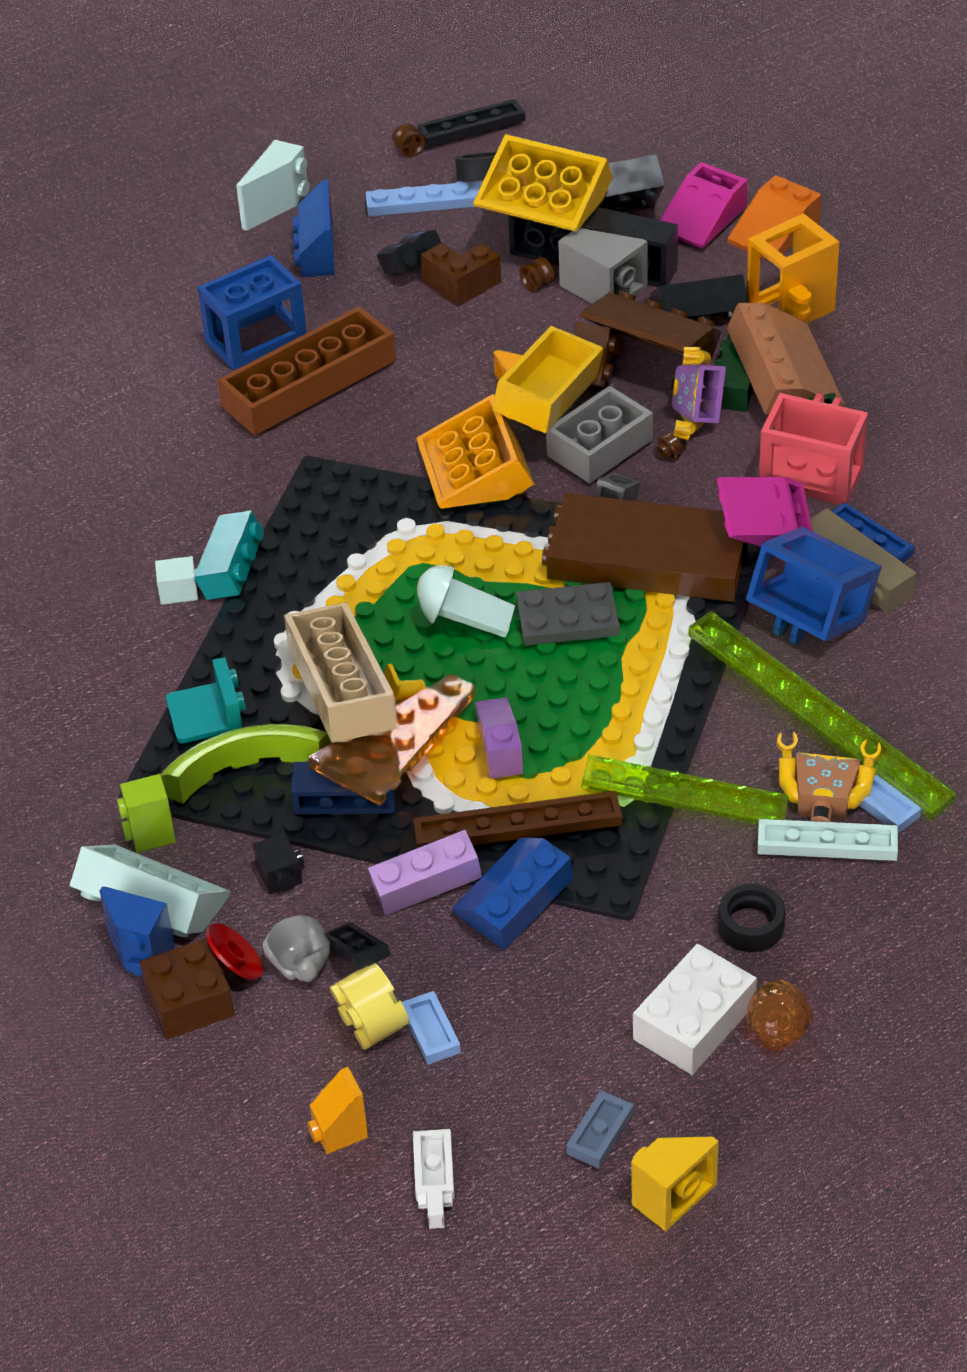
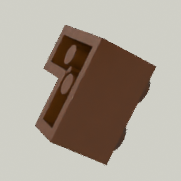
M440 243L421 254L422 281L458 307L501 283L500 255L482 243L461 255L444 243Z
M576 322L575 336L604 348L598 376L589 386L606 388V382L611 381L613 374V365L610 364V361L616 362L617 356L622 354L624 341L620 338L621 333L611 327Z

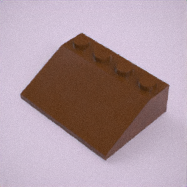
M620 291L619 295L609 292L581 312L580 317L596 325L611 327L623 336L684 356V347H700V350L710 354L712 360L721 335V331L714 328L715 322L698 317L697 321L688 319V313L672 308L670 313L661 310L662 304L646 299L645 304L635 301V295Z

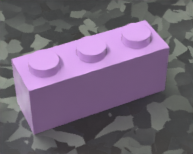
M466 830L368 868L373 888L385 916L482 878L479 860Z

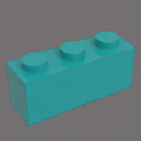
M252 510L220 515L194 575L206 600L240 595L264 536L263 527L255 518Z

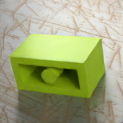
M160 774L120 784L123 798L116 799L121 819L127 818L126 821L121 822L125 840L133 841L136 853L176 843L168 798Z

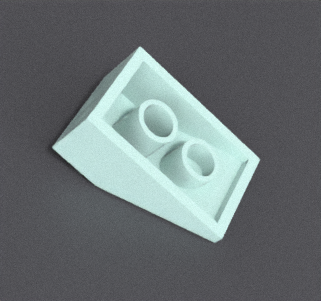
M274 140L236 185L242 230L248 231L297 206L302 198L308 194L310 184L307 181V160L305 159L303 146Z

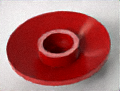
M214 923L208 927L206 931L208 943L223 971H232L249 980H256L262 975V962L254 948L245 938L232 928L220 923Z

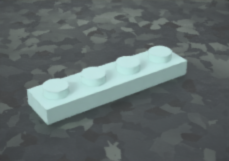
M759 819L757 854L897 861L898 825Z

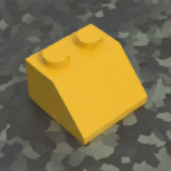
M714 1137L657 1138L648 1147L639 1149L631 1161L632 1205L666 1232L717 1185L719 1141Z

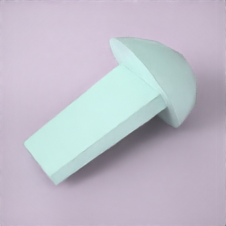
M437 565L429 568L421 575L417 584L420 607L431 624L434 623L437 615L506 637L515 605L453 579L454 566Z

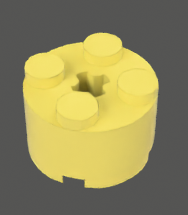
M376 963L357 970L329 987L334 999L340 1005L337 1010L347 1026L353 1024L356 1028L354 1034L364 1050L386 1039L410 1023L401 1000L397 1002L392 992L395 989Z

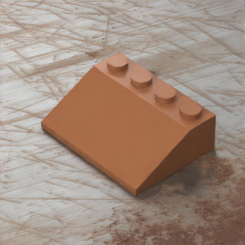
M766 303L737 304L727 330L764 414H770L779 393L808 399L815 397L816 393L825 395L834 392L837 398L842 399L807 322Z

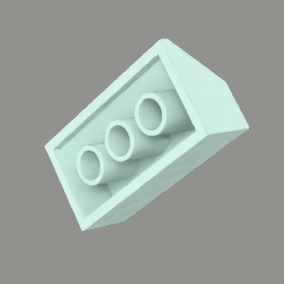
M118 845L81 846L69 885L81 890L80 895L94 901L101 900L99 891L102 886L167 903L172 933L180 937H188L191 933L203 932L229 898L231 892Z

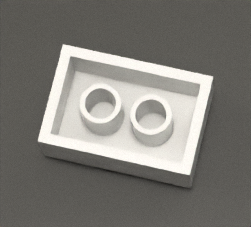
M697 943L633 1012V1040L693 1075L756 1004L757 978Z

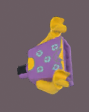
M684 347L683 365L677 366L675 378L671 382V389L673 391L672 407L681 414L683 421L676 420L673 435L678 439L689 440L690 435L702 428L704 422L719 423L726 367L710 365V354L700 350V347Z

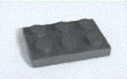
M611 582L516 592L524 646L620 636Z

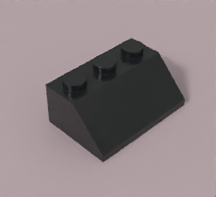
M743 274L658 286L650 293L651 301L662 304L661 310L671 313L672 308L688 313L687 318L696 319V321L698 317L713 321V316L723 315L724 319H731L737 304L747 303Z

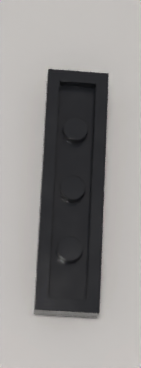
M511 99L417 124V130L425 139L427 147L438 146L445 142L464 139L471 135L487 133L494 129L524 122L525 112L516 99Z

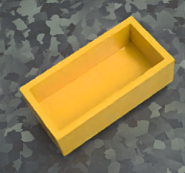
M550 326L500 378L497 383L492 411L502 414L508 419L525 424L534 430L547 433L597 378L604 348L554 326Z

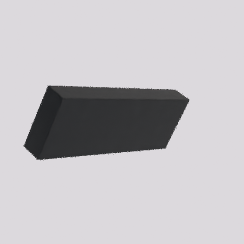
M348 922L325 933L330 941V951L358 970L391 956L388 945L352 922Z

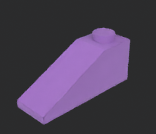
M507 697L476 701L475 710L490 779L523 774L521 741L517 723Z

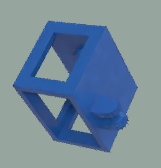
M272 255L197 287L205 342L233 370L241 368L307 333L301 283ZM290 298L291 313L282 305V301ZM274 314H277L292 329V331L242 353L240 329ZM224 337L225 346L218 339Z
M800 527L762 543L746 600L776 615L773 626L774 634L778 636L784 635L789 626L788 624H793L789 638L791 643L798 645L804 638L805 632L827 641L864 623L882 566L804 527ZM771 554L786 561L781 575L763 582Z

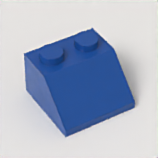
M105 886L101 887L99 892L112 943L125 970L130 971L134 975L142 976L139 961L175 949L167 903Z

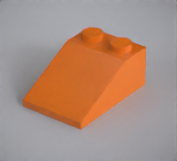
M775 175L758 190L727 238V243L748 252V238L804 213L815 223L820 222L821 194ZM794 231L769 242V244L781 254H784L793 246ZM760 253V257H761V258H763V259H765V260H768L766 257H764V256Z

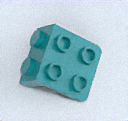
M225 657L212 660L216 683L167 694L166 701L176 739L179 743L205 739L243 728L240 712L246 711L242 692H235V689L239 688L235 669L229 670Z

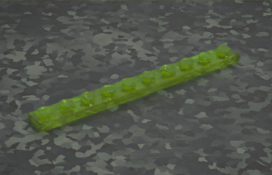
M710 611L689 626V637L849 758L861 759L860 765L864 763V757L861 752L862 742L868 740L866 753L869 755L877 752V746L880 743L882 756L878 761L874 762L875 774L921 807V812L931 820L955 802L956 793L714 612Z

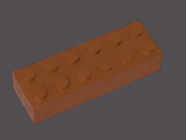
M358 306L219 378L218 387L221 407L255 436L396 361L394 333L362 307Z

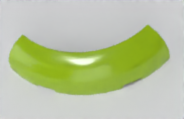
M265 724L249 726L219 734L197 744L174 760L160 776L167 798L184 804L196 790L213 779L214 773L232 766L233 769L257 764L260 758L280 757L282 762L292 763L328 761L337 750L338 742L332 743L326 731L301 725Z

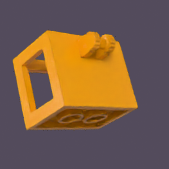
M804 213L748 238L747 303H766L771 305L779 301V310L807 322V324L835 311L839 241ZM794 231L792 255L785 257L769 244V242ZM761 253L780 269V282L759 292Z

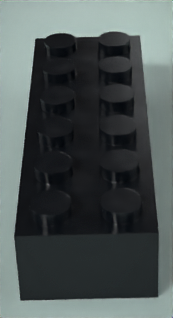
M597 207L580 227L582 229L646 240L648 242V286L669 285L678 270V224ZM508 215L510 255L533 260L543 257L550 264L559 265V240L571 233V230Z

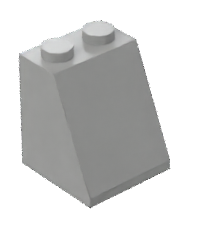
M579 228L577 232L572 231L559 240L560 286L591 304L609 292L619 295L620 291L637 295L648 287V242L646 240Z

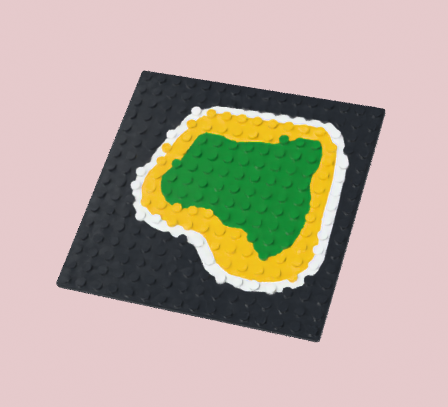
M305 456L301 460L263 530V539L260 542L240 595L226 598L176 691L216 683L212 660L225 657L229 670L235 669L239 688H236L235 692H242L246 707V711L240 712L243 728L265 724H290L326 731L288 649L284 615L347 602L382 672L384 673L387 664H393L399 680L422 679L425 683L426 694L423 700H397L395 703L398 729L387 731L382 735H371L361 746L357 743L350 746L348 742L338 741L337 750L328 760H395L397 775L396 813L294 815L291 796L294 763L282 762L280 757L260 758L257 764L236 769L229 766L214 773L213 779L196 790L184 804L168 798L171 818L264 839L285 833L291 845L379 864L417 849L413 818L616 791L622 813V825L531 838L545 839L571 858L573 879L550 904L630 921L635 917L747 611L749 601L746 600L761 547L747 543L734 602L612 587L620 636L524 646L516 592L586 585L583 583L547 579V566H542L543 549L550 545L548 544L549 528L556 525L554 522L556 505H561L560 503L515 495L507 500L441 509L437 504L429 478ZM437 565L454 566L453 579L515 605L506 637L437 615L434 623L431 624L424 615L418 598L417 584L421 575L429 568ZM507 697L517 723L521 741L523 774L490 779L475 710V702ZM167 706L127 782L161 774L180 755L209 738L179 743L176 739ZM122 793L119 794L118 799L123 798ZM519 839L472 845L479 860L482 877ZM480 879L467 883V885L474 886Z

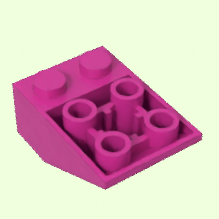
M700 162L686 175L660 221L678 224V240L703 249L747 207L748 179Z
M720 477L717 479L718 497L723 507L724 525L729 538L761 547L763 542L800 527L813 532L802 482L786 477Z

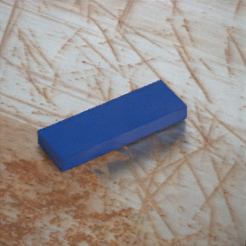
M845 502L832 511L902 563L914 555L915 546Z

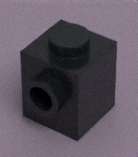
M285 833L253 843L256 867L270 895L302 884L300 869L305 868L304 860L299 849L293 850Z

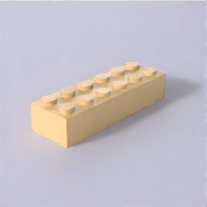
M347 602L285 614L288 649L331 742H349L354 738L367 735H382L387 731L398 729L394 693Z

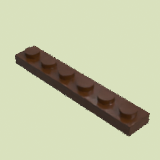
M609 791L413 818L417 848L466 830L472 845L619 826L622 825V813L617 792Z

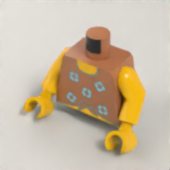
M781 732L779 733L776 742L777 748L782 752V758H779V784L789 801L797 804V813L800 816L810 817V821L814 822L842 821L847 818L849 810L856 809L866 797L870 796L876 768L873 765L882 756L880 743H878L877 752L869 755L866 753L868 740L862 742L861 752L864 757V763L860 765L861 759L796 752V758H793L792 751L796 748L798 742L796 733L793 732L792 734L793 744L790 746H785L781 742L782 734Z

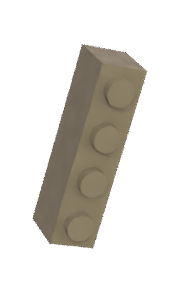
M828 508L811 518L814 533L882 566L871 600L873 605H877L888 614L915 596L917 573Z

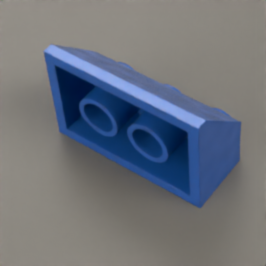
M322 180L298 204V216H293L294 248L297 249L294 250L295 267H301L302 277L335 275L328 180Z
M520 838L452 908V912L505 951L573 879L571 858L545 839Z

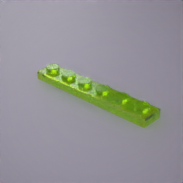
M590 754L587 757L581 785L582 789L597 792L616 791L617 796L759 824V819L785 820L789 797L787 794Z

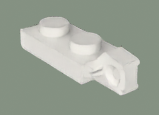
M451 1129L413 1131L416 1201H418V1209L428 1208L429 1229L445 1228L444 1207H452L454 1199Z

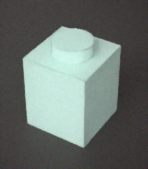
M193 556L155 561L161 605L198 600L197 587L199 585L194 578L197 569L194 568Z

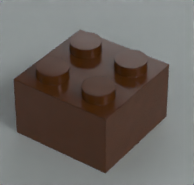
M207 938L139 961L145 990L167 1040L235 1016L230 988Z

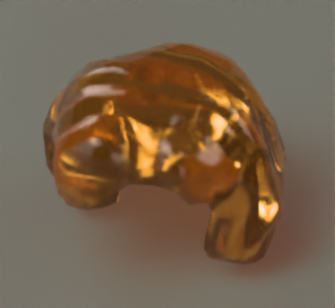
M784 980L768 982L754 991L747 1007L746 1021L747 1027L761 1040L764 1048L779 1051L787 1047L790 1041L801 1039L804 1031L811 1024L814 1014L805 995L795 985Z

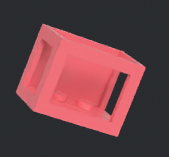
M779 393L761 430L759 477H786L802 482L807 498L841 505L844 502L848 504L864 469L868 412L842 407V399L835 397L832 404L824 403V395L816 393L813 400Z

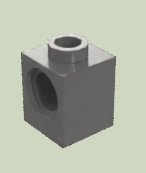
M613 472L598 479L594 496L636 501L641 482Z

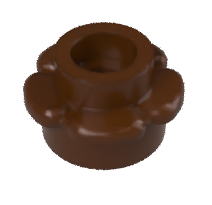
M667 432L662 437H657L658 445L656 449L659 454L666 460L670 457L677 460L678 454L683 451L680 441L670 432Z

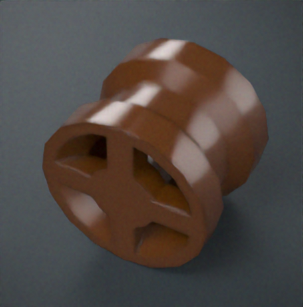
M411 123L401 124L393 133L392 139L394 144L406 157H414L424 149L425 139Z
M543 257L533 260L532 265L526 264L519 270L523 285L531 292L539 290L542 284L547 285L553 282L555 278L551 264Z

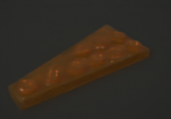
M450 674L395 706L398 729L387 731L382 735H367L354 738L349 742L338 741L331 743L308 757L309 768L381 806L385 802L386 793L390 788L396 789L401 783L400 777L403 773L411 771L434 745L435 736L438 733L443 734L448 728V721L452 717L459 716L475 697V685Z

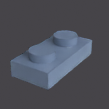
M600 1090L566 1144V1154L600 1169L634 1114V1104Z

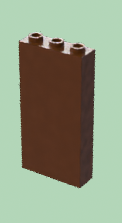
M565 493L562 504L556 505L554 514L556 525L550 526L548 534V544L550 545L549 547H544L542 553V566H547V579L583 584L611 582V586L616 588L730 602L735 601L747 542L729 538L724 525L725 517L723 511Z

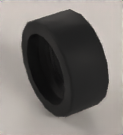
M497 152L474 153L456 157L457 179L462 181L484 180Z
M743 884L730 889L721 898L718 906L719 934L727 944L745 952H760L773 947L782 938L785 929L786 912L783 900L775 891L758 884ZM743 908H757L770 914L772 921L760 928H747L733 922L731 915Z

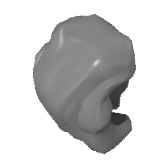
M295 915L275 923L262 944L265 957L287 979L293 980L297 978L300 981L306 982L316 978L318 972L328 959L331 947L330 941L327 939L324 929L315 918L303 915Z

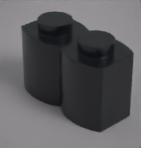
M436 230L412 232L404 236L398 244L384 247L378 253L377 258L384 274L408 273L415 270L421 264L422 253L442 242Z

